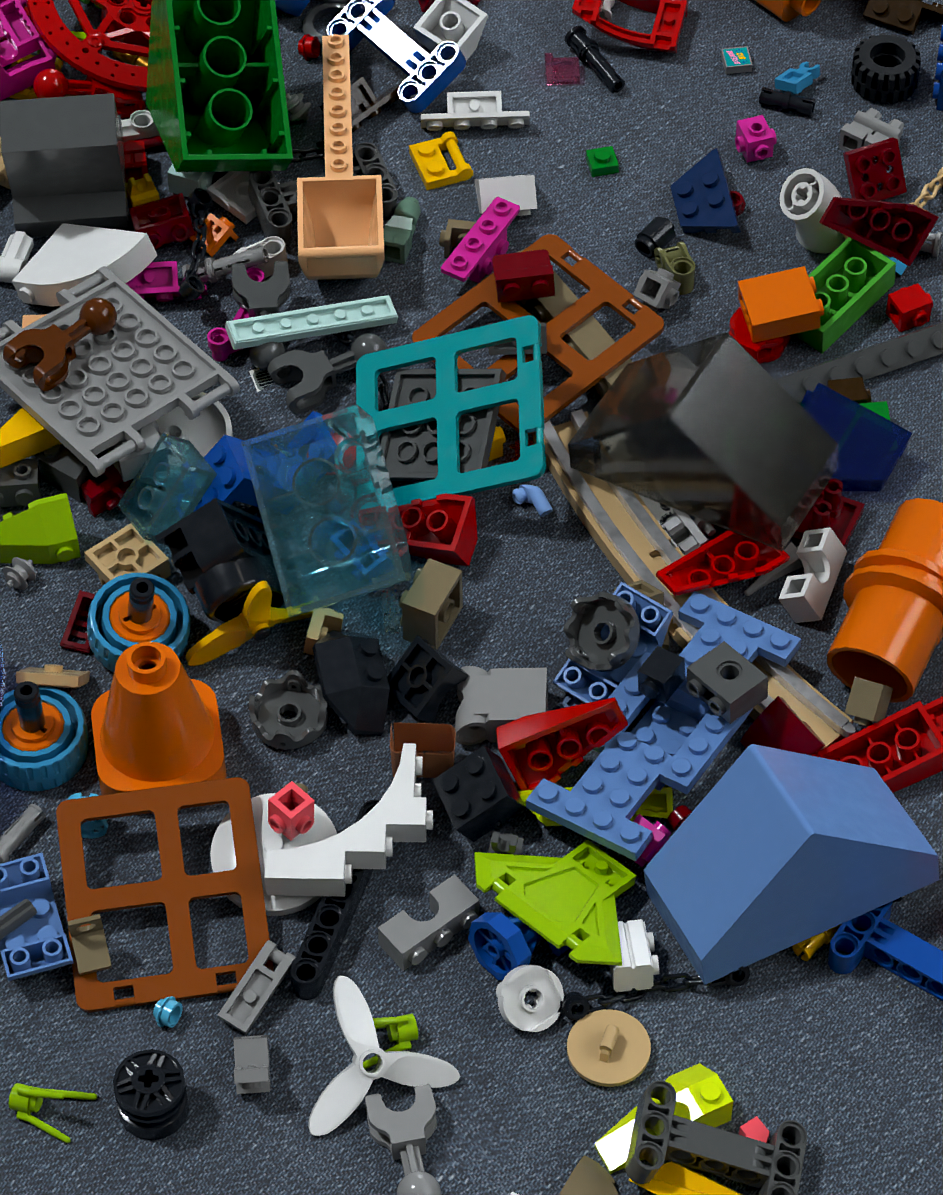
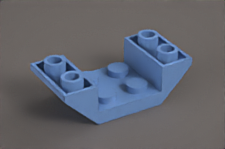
M622 581L613 595L627 600L638 615L640 637L634 654L620 668L604 672L588 669L568 658L552 682L555 686L583 703L608 699L645 651L651 654L657 646L662 648L673 616L671 610ZM605 625L601 630L603 641L610 634L608 625Z
M43 853L0 864V916L24 899L30 900L37 911L35 916L0 940V953L8 981L73 964L66 934L63 931Z

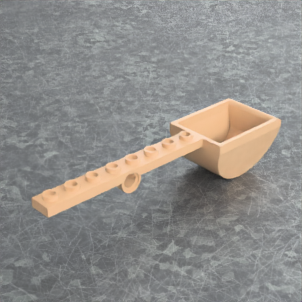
M334 34L322 36L325 177L297 178L298 262L309 280L376 278L385 260L381 175L353 176L349 35Z

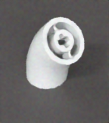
M809 168L796 170L788 176L780 192V206L783 213L794 221L796 237L805 249L815 253H831L845 241L843 234L821 224L819 221L833 197L842 198V196L826 177Z

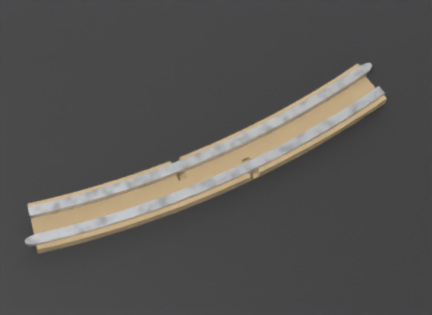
M581 409L571 412V421L553 426L550 420L544 424L545 429L543 430L546 465L563 494L594 541L627 584L644 580L664 592V607L673 612L667 630L668 634L684 649L700 629L678 618L679 609L693 592L674 596L656 577V572L685 555L678 547H673L671 538L650 512L621 470L587 411L583 412ZM536 431L533 432V441H534L535 444H536ZM712 587L696 591L729 606ZM759 655L752 664L768 676V697L753 707L749 714L754 720L779 696L786 701L797 716L806 722L823 741L825 746L822 749L855 733L853 720L789 665L784 667Z

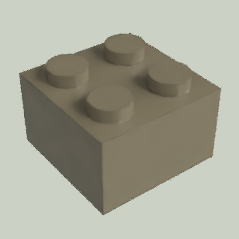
M430 558L423 568H418L413 578V585L409 591L405 590L399 602V607L402 608L400 625L403 626L404 640L413 642L418 635L426 639L438 650L463 608L462 570Z

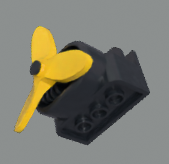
M217 498L211 500L155 536L157 542L169 546L173 566L180 570L187 590L192 595L196 594L205 615L209 619L222 624L188 650L186 660L190 666L202 665L240 647L253 636L257 641L265 639L272 633L270 627L273 625L312 617L314 607L319 608L317 605L281 609L289 596V590L281 574L286 572L289 567L268 522Z

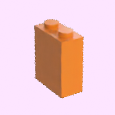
M805 266L738 281V300L753 343L820 328V316L824 315V307L821 298L816 299L814 294L817 292L813 276H808Z

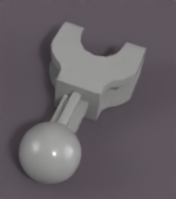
M429 1084L416 1086L414 1088V1104L411 1108L402 1112L392 1111L387 1108L379 1093L366 1095L365 1106L371 1138L379 1145L388 1148L393 1160L401 1159L405 1177H403L398 1185L397 1195H441L438 1181L431 1174L424 1171L421 1155L426 1154V1141L432 1136L437 1126L436 1104L431 1086Z

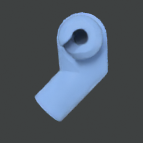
M522 484L519 488L512 491V498L515 503L522 504L526 502L533 504L540 517H544L553 511L542 489L537 486Z

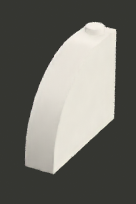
M62 223L17 274L12 283L23 303L61 306L56 297L57 292L63 289L69 290L95 275L96 270L101 267H107L124 283H127L141 273L157 257V253L147 233Z

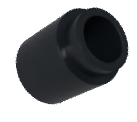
M655 217L638 233L635 240L636 249L645 257L654 255L655 248L660 247L663 249L675 238L673 223L667 218Z

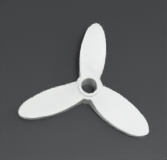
M340 975L336 978L333 986L336 1016L342 1033L354 1055L352 1064L333 1078L314 1105L308 1122L309 1132L312 1135L321 1136L328 1134L342 1124L362 1102L373 1080L380 1077L413 1087L429 1084L431 1088L446 1087L459 1080L460 1074L458 1070L444 1060L422 1053L384 1051L379 1048L374 1021L360 989L354 981L346 976ZM375 1053L378 1058V1064L375 1069L366 1071L363 1067V1060L366 1055Z

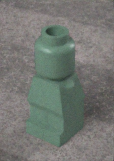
M406 197L404 200H401L397 204L393 216L385 224V261H393L400 264L406 263L409 252L412 249L415 225L421 213L419 202L414 197Z

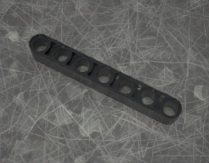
M374 799L364 803L355 823L361 820L380 800ZM352 869V871L358 872L352 873V884H346V899L338 900L337 898L340 896H322L291 968L293 991L298 998L311 1000L322 992L374 869ZM329 923L335 924L334 926H330V927H329V926H325L326 924H329ZM317 950H323V951H324V952L318 953V954H317V953H313L314 951H317ZM305 977H311V978H312L311 980H308V981H303V980H301V979H303V978H305Z

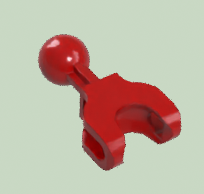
M53 68L40 71L33 82L34 93L38 98L114 93L117 114L121 118H130L132 113L144 110L146 106L142 94L138 91L115 87L87 76L86 81L66 79L62 72ZM134 103H136V104L133 105V106H125V105H124V104H134Z
M740 306L729 322L728 344L730 346V360L727 364L717 365L709 371L706 378V387L709 394L713 398L718 399L741 391L743 387L741 373L745 367L756 369L763 362L779 359L789 343L790 335L753 343Z

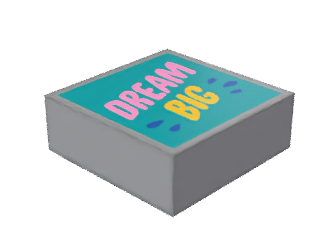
M748 46L721 49V59L725 74L752 72V61Z

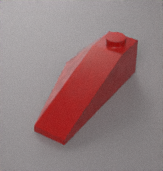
M750 517L656 572V577L674 596L765 575L789 561L790 556Z

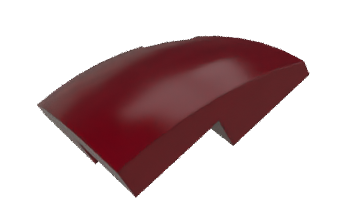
M779 696L757 717L740 741L745 748L751 744L806 755H813L825 746L811 727L802 721L786 701Z

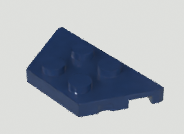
M715 148L670 186L679 223L684 233H697L700 231L717 233L718 229H730L732 233L741 232L722 159L718 149Z

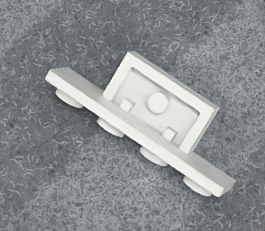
M501 91L447 92V113L421 114V128H426L430 131H438L443 129V127L466 130L470 126L494 129L498 125H508L509 128H522L524 125H529L530 111H502Z

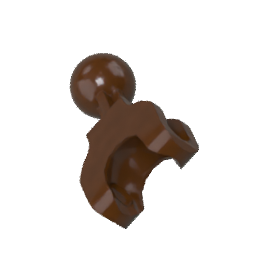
M92 298L81 307L80 320L64 331L55 324H52L46 329H29L19 333L4 347L3 359L10 366L17 369L30 363H39L33 371L34 384L43 391H49L67 378L69 373L68 365L76 358L75 343L89 333L104 335L114 328L117 322L116 309L110 301L104 298Z

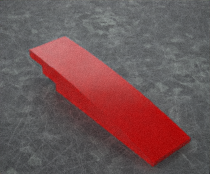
M943 696L924 706L921 701H918L811 756L875 768L892 793L943 771Z

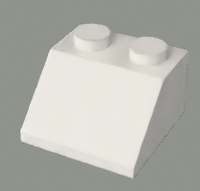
M435 0L413 29L418 42L431 51L442 42H455L467 61L478 46L488 14L467 0ZM455 55L450 56L447 60H451Z
M534 175L474 179L479 213L481 214L485 212L496 197L519 205L520 212L517 216L531 215L530 209H537Z

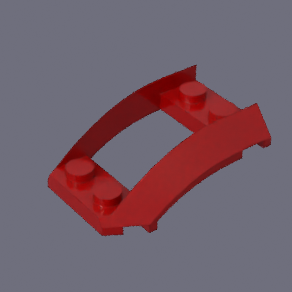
M604 0L574 1L572 7L573 15L602 34L633 47L677 53V45L685 17H687L689 0H619L634 8L657 13L651 34L628 30L601 18L600 13Z

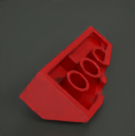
M445 493L436 495L437 498L425 501L421 499L411 500V504L395 507L393 504L359 510L356 523L363 530L368 528L378 541L376 544L379 547H385L386 549L425 559L430 558L441 563L469 566L478 540L475 499L471 496Z
M615 697L527 715L496 728L498 750L521 791L534 790L543 778L556 783L561 779V774L572 765L576 767L584 761L583 757L595 747L600 748L628 726V721Z

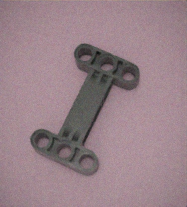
M360 143L354 150L353 176L381 175L383 220H389L397 206V189L378 148L372 143ZM250 171L248 194L266 238L271 236L280 237L286 244L291 238L292 220L297 219V180L278 184L272 171ZM325 174L316 175L312 177H325Z
M663 1080L653 1081L647 1087L637 1105L625 1165L626 1173L632 1181L638 1184L649 1183L663 1165L664 1160L759 1188V1195H798L807 1143V1132L801 1123L795 1120L784 1121L776 1129L769 1142L765 1143L673 1115L676 1104V1091L674 1087ZM652 1098L658 1099L662 1105L656 1104ZM646 1128L653 1130L657 1136L649 1134ZM783 1137L788 1139L792 1143V1145L786 1143L783 1140ZM640 1159L646 1160L651 1167L643 1165ZM777 1168L783 1169L787 1175L781 1174Z

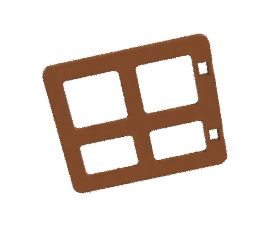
M554 234L542 236L522 252L547 250L550 260L588 289L589 292L546 323V355L572 376L543 397L544 424L664 331V320L648 306L640 303L634 298V295L588 259L580 256L570 245ZM570 256L577 263L571 266L564 259ZM492 273L415 330L412 334V343L445 335L481 307L490 308L505 321L531 314L515 301L498 303L494 273ZM631 304L639 311L633 315L625 307ZM609 306L635 328L596 358L587 360L563 341L562 338L602 307ZM517 354L504 355L487 369H502L506 373V381L517 372ZM525 354L526 362L533 360V354ZM458 356V369H474ZM516 402L501 405L498 416L519 433V405Z
M234 777L70 799L61 802L56 809L67 921L92 916L96 913L163 905L167 913L173 969L168 974L103 983L98 980L97 972L79 975L69 931L75 996L78 1007L84 1012L91 1013L113 1010L119 1007L156 1004L160 999L170 996L175 997L177 1001L233 992L264 944L270 940L248 782L243 778ZM221 803L227 804L230 809L236 867L229 871L187 875L184 869L178 812L184 808ZM147 813L153 814L156 821L162 871L161 878L156 881L90 889L87 886L81 832L82 824L87 821ZM233 894L239 895L242 902L248 960L241 964L205 969L198 968L195 959L189 910L190 902L197 899ZM84 924L79 927L88 926L91 924ZM269 960L265 967L274 972L273 961ZM236 973L237 983L217 985L216 976ZM133 987L134 997L115 1000L114 990Z

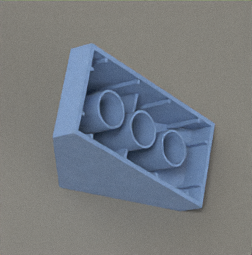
M751 744L745 749L643 869L649 898L704 985L724 977L734 970L737 971L742 966L751 965L939 880L937 853L875 768Z

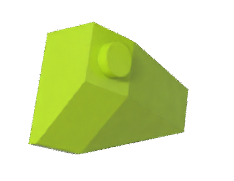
M67 493L35 500L29 503V509L16 515L9 512L2 516L3 521L0 522V563H12V559L18 557L27 561L30 559L33 561V564H54L81 557Z

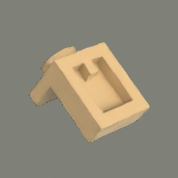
M314 607L303 653L314 655L312 648L315 643L332 630L341 631L344 614L338 613L331 608L322 609Z

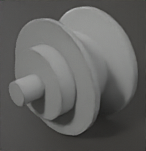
M303 93L286 94L287 110L291 113L290 121H299L301 119L306 121L309 119L307 114L310 112L309 109L312 104L310 102L303 103Z
M14 557L12 559L13 568L9 566L3 568L7 581L6 586L21 590L27 589L28 584L26 580L34 581L36 579V573L32 566L33 561Z

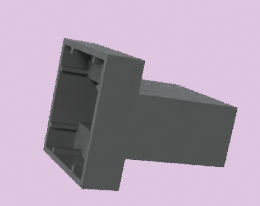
M114 93L0 101L1 153L13 197L15 230L25 232L29 237L52 236L62 223L129 230L123 128L121 116L117 114Z

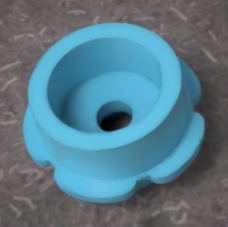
M173 996L160 999L153 1010V1016L156 1018L157 1025L159 1027L165 1025L173 1028L181 1017L183 1006Z

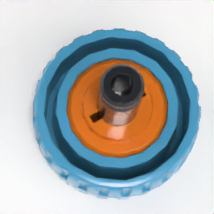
M129 573L113 578L97 591L89 607L87 637L90 649L96 659L112 672L115 670L119 656L127 648L141 642L164 644L170 647L180 659L186 650L190 635L191 618L189 606L186 604L184 596L174 585L156 575Z
M31 681L19 683L14 690L0 697V781H3L10 787L23 791H44L58 787L73 778L82 768L89 751L88 727L83 710L75 699L58 688L37 686Z

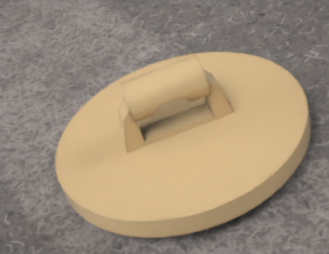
M598 1010L585 1015V1017L575 1023L567 1039V1056L574 1071L584 1080L599 1086L615 1087L633 1081L642 1074L650 1059L651 1042L646 1029L636 1018L618 1010Z

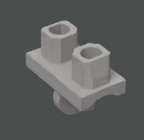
M678 503L672 507L675 515L663 524L673 541L687 532L689 537L678 544L682 553L687 555L709 542L704 533L708 536L715 534L716 530L713 526L717 518L710 511L702 513L698 509L692 514L695 518L693 521L681 504Z

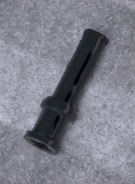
M583 26L572 28L565 36V43L569 47H573L580 61L589 64L611 93L621 91L625 86V81L601 55L597 42L590 40Z

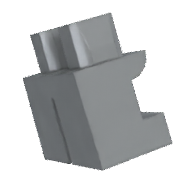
M870 108L865 113L858 110L854 121L851 124L846 123L841 128L839 149L848 152L892 137L898 139V144H900L904 123L897 119H893L889 123L881 121L882 115L880 112L873 108Z

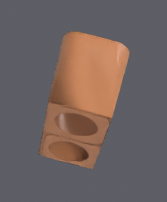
M391 723L390 754L393 777H395L400 765L403 743H415L417 756H423L422 776L416 775V777L436 778L454 766L455 728L450 724L394 723L393 740Z

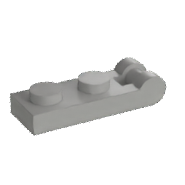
M270 940L264 944L218 1013L219 1019L247 1035L286 974L291 970L296 956L289 952L285 954L278 950V945ZM269 960L278 965L274 972L265 967Z

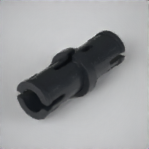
M766 87L762 88L759 96V104L780 108L782 112L786 113L792 111L812 116L816 103L815 99L793 95L791 91H786L785 93Z

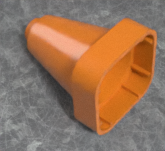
M141 642L127 648L116 662L110 690L98 697L91 710L96 765L101 794L107 795L226 779L224 748L217 699L214 691L204 682L190 679L177 654L164 644Z

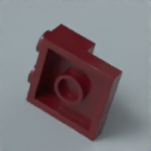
M183 193L129 208L135 232L147 233L154 249H158L163 244L173 241H185L190 236L195 235Z

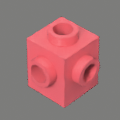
M291 781L268 799L269 825L276 833H282L290 841L299 834L306 833L314 823L315 800Z

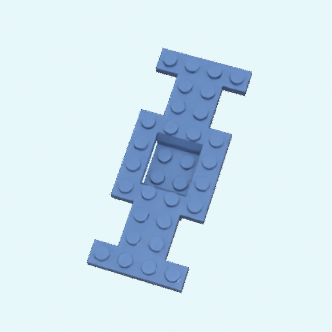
M694 591L678 611V618L700 628L679 654V656L685 658V679L666 704L656 700L631 733L625 732L651 699L638 691L637 671L651 655L645 651L608 697V699L616 698L628 721V726L600 748L595 747L592 749L599 752L600 755L571 791L543 778L526 799V808L636 861L653 840V831L631 821L632 816L654 789L661 791L665 784L684 794H688L753 710L752 708L731 724L723 717L716 716L705 702L700 698L693 697L688 691L686 685L687 667L723 641L751 663L759 655L786 667L801 648V638Z

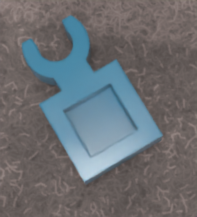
M806 61L799 65V69H788L774 79L775 89L791 91L793 94L801 93L803 89L813 83V79L821 75L820 65L817 64L809 68V62Z

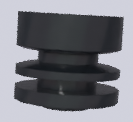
M154 1049L138 1051L125 1058L116 1069L113 1086L119 1119L126 1131L137 1138L150 1141L164 1139L177 1132L185 1123L189 1111L184 1072L177 1059L164 1051Z

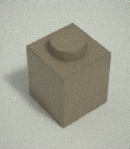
M855 677L844 713L854 716V723L870 726L873 722L884 719L893 688Z

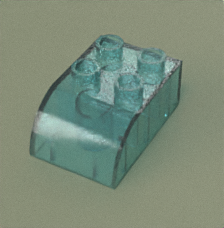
M356 404L241 442L287 613L290 618L410 581L412 569L409 547L373 418Z

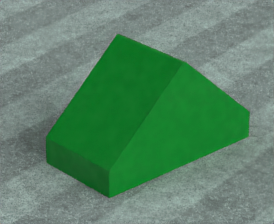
M152 0L146 105L176 172L285 171L293 160L275 0Z

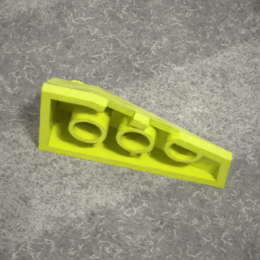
M699 1063L673 1074L665 1080L676 1091V1104L673 1115L715 1128L731 1121L733 1100L717 1073ZM652 1098L656 1104L662 1105L658 1099ZM637 1106L595 1143V1148L610 1174L626 1168L625 1165ZM646 1128L649 1134L657 1136L653 1130Z

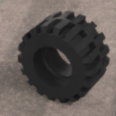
M880 33L879 36L871 35L869 39L864 38L860 41V45L855 47L853 54L851 84L854 85V90L860 92L861 97L869 98V101L874 103L879 101L880 104H886V102L894 104L898 103V100H906L908 95H913L918 86L921 65L919 49L915 48L916 45L913 42H907V38L903 36L901 38L897 37L896 34L886 35V33Z

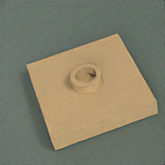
M45 664L44 668L27 667L16 672V683L18 684L31 681L37 686L79 688L87 684L90 678V671L64 670L63 665Z

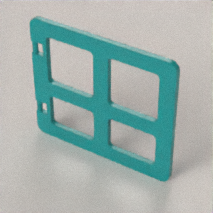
M526 315L365 354L359 358L356 364L357 506L359 510L393 504L394 507L411 504V500L421 499L425 501L437 498L436 495L445 493L467 495L535 480L544 474L546 470V455L543 432L545 427L543 371L540 348L542 346L541 324L534 316ZM516 341L517 377L514 380L458 392L457 358L460 354ZM533 348V361L526 362L525 350ZM435 360L436 395L433 399L378 411V376L380 373ZM518 402L519 459L509 463L460 473V416L470 412ZM437 421V477L433 480L379 491L380 434ZM536 431V444L528 446V433Z

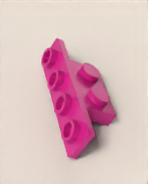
M496 197L443 263L441 273L465 282L469 277L470 280L480 283L486 274L489 275L493 270L492 258L495 255L506 254L509 247L507 227L520 212V206Z
M177 261L151 262L141 273L125 283L144 300L145 298H156L158 302L173 301L175 296H181L179 293ZM206 285L204 292L197 299L193 300L202 299V295L208 294Z

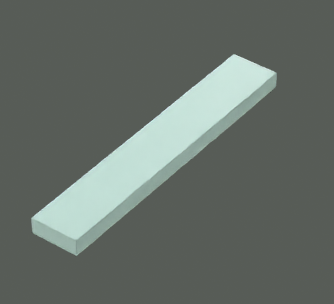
M385 295L226 321L225 329L233 350L260 346L268 342H285L397 323L398 315L390 296Z

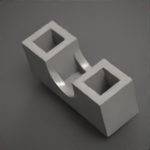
M455 874L429 892L430 910L436 915L434 918L428 921H416L402 910L378 927L379 946L403 971L411 965L421 963L429 952L436 947L445 946L452 939L453 935L463 928H470L471 922L480 917L479 899Z

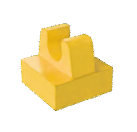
M148 173L144 174V178L134 180L132 177L126 183L127 197L132 207L160 199L159 193Z

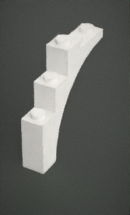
M403 743L400 765L392 784L378 804L361 820L344 831L316 843L295 848L266 851L264 879L267 895L345 897L346 884H352V869H386V858L393 856V842H426L427 830H433V810H427V798L421 797L422 785L421 783H416V775L422 776L423 756H417L415 743Z

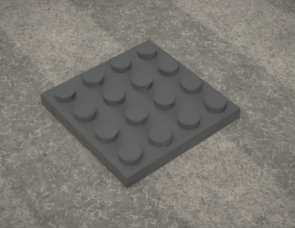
M397 369L388 409L433 399L436 395V369ZM458 369V392L505 382L506 373L502 369ZM500 406L460 416V473L488 466ZM437 421L383 433L379 449V482H424L437 477Z

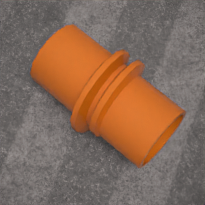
M915 498L903 502L898 507L878 550L867 551L856 561L853 573L846 579L843 598L849 610L827 653V665L832 674L849 688H852L854 678L858 677L892 687L891 703L908 700L913 696L935 647L943 637V503L939 501Z

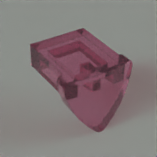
M545 53L544 76L546 85L580 84L579 57L553 58V53Z

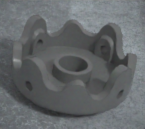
M598 592V594L590 597H579L571 602L570 606L573 612L563 628L570 642V647L565 650L566 656L588 669L601 672L612 671L624 665L634 654L640 637V623L633 606L622 597L606 592ZM605 625H608L610 634L603 641L601 630Z
M296 670L288 671L281 679L265 680L257 695L251 694L249 697L252 729L259 739L275 748L297 749L311 744L320 737L328 722V703L323 698L321 686L318 684L313 686L307 683L302 674ZM287 711L297 713V716L293 719L281 717Z

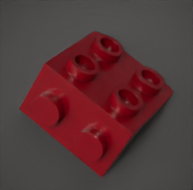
M547 250L500 254L492 258L498 303L555 296L553 265L550 263Z

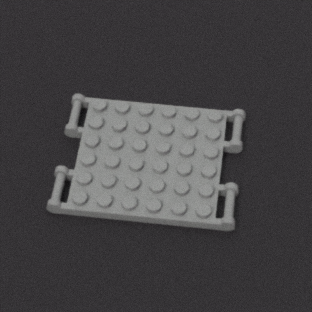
M105 266L96 270L95 275L69 290L63 289L57 292L56 297L61 305L60 308L23 329L11 319L3 323L2 328H0V387L82 461L94 477L102 475L107 467L132 452L138 453L145 449L146 443L137 431L179 406L183 409L185 415L190 420H193L200 415V411L225 396H233L240 391V386L233 376ZM92 298H104L110 301L116 309L117 322L114 328L104 335L89 333L75 343L76 358L68 365L69 373L67 378L49 391H43L34 384L33 371L39 363H30L17 369L10 366L3 359L4 347L19 333L29 329H46L52 324H55L64 331L80 320L81 307ZM218 382L221 384V386L196 401L191 399ZM123 439L127 441L98 459L96 455Z

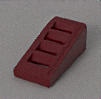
M79 591L60 647L90 655L91 649L87 633L76 631V628L78 626L87 629V622L80 619L81 617H88V611L84 610L86 607H90L95 594ZM72 636L86 639L85 645L72 642Z

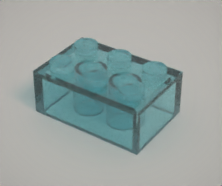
M163 433L118 503V507L143 539L162 544L157 542L155 536L196 509L217 473L190 441Z

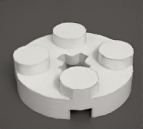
M531 964L518 966L511 970L496 988L499 1011L503 1019L517 1030L529 1032L545 1030L557 1020L560 1014L558 1012L560 1001L563 1002L564 999L562 984L552 971L541 966ZM528 991L536 992L537 994L533 999L535 1004L532 1007L530 1004H525L524 1001L525 994Z

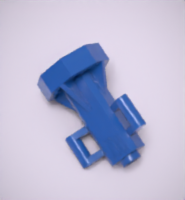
M509 911L507 912L511 915L510 917H506L502 912H485L471 922L468 936L478 962L497 980H503L511 970L518 966L529 965L536 943L543 939L542 936ZM548 942L556 956H560L570 949L566 945L558 949Z

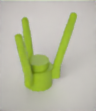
M412 1013L397 1017L373 1018L375 1029L386 1028L390 1042H397V1045L385 1051L411 1049L410 1041L418 1040V1027ZM377 1055L363 1062L364 1069L378 1063Z
M16 1083L10 1092L8 1104L10 1109L17 1111V1119L28 1121L65 1143H70V1137L32 1116L31 1113L40 1110L43 1098L96 1100L98 1096L95 1093L44 1089Z

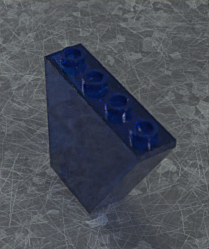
M818 383L814 391L808 390L800 404L803 406L800 414L794 413L786 427L789 429L786 437L780 436L772 450L775 452L772 460L766 459L758 472V475L762 476L759 488L763 490H806L808 485H812L824 490V486L829 479H838L843 483L842 491L880 492L907 448L913 433Z

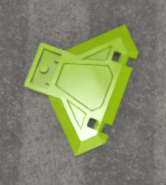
M586 840L563 858L474 853L476 887L484 893L490 890L495 891L498 895L494 901L519 918L559 949L566 945L572 949L569 957L576 963L622 966L615 898L635 884L636 874L589 840Z

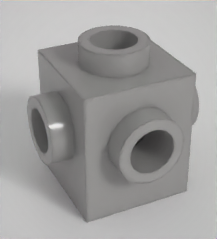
M659 268L658 271L645 269L643 275L638 280L633 295L643 300L642 304L648 306L651 310L658 311L659 308L669 309L679 297L678 289L681 283L673 280L674 274L665 269Z

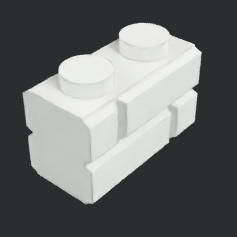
M642 919L629 920L626 923L618 921L622 966L609 965L613 988L616 992L631 991L632 988L636 990L651 989L653 986V975H659L658 956L651 955V952L655 951L653 932H646L645 922Z

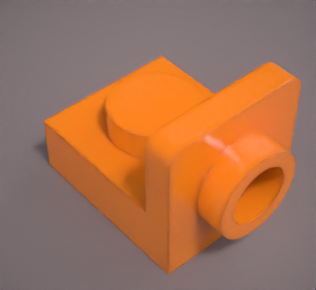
M210 213L204 220L208 229L205 240L206 253L211 257L216 254L229 237L234 241H237L239 238L233 231L235 225L224 216L218 219ZM195 231V235L189 238L192 242L196 240L197 232Z

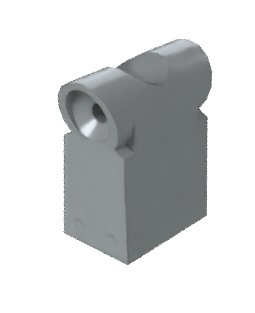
M476 666L462 667L461 669L469 676L465 681L457 684V696L461 704L455 717V740L464 745H474L486 739L489 742L498 743L497 727L527 715L548 711L547 667L490 669L488 672Z

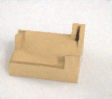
M134 522L84 552L85 561L98 573L102 585L113 578L129 573L153 574L164 579L171 575L169 558Z

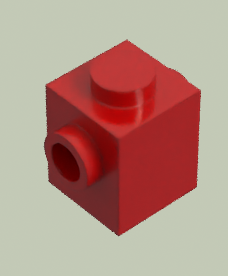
M919 283L903 287L896 292L888 294L886 314L898 331L903 332L913 327L922 326L930 321L933 300L929 293H925Z

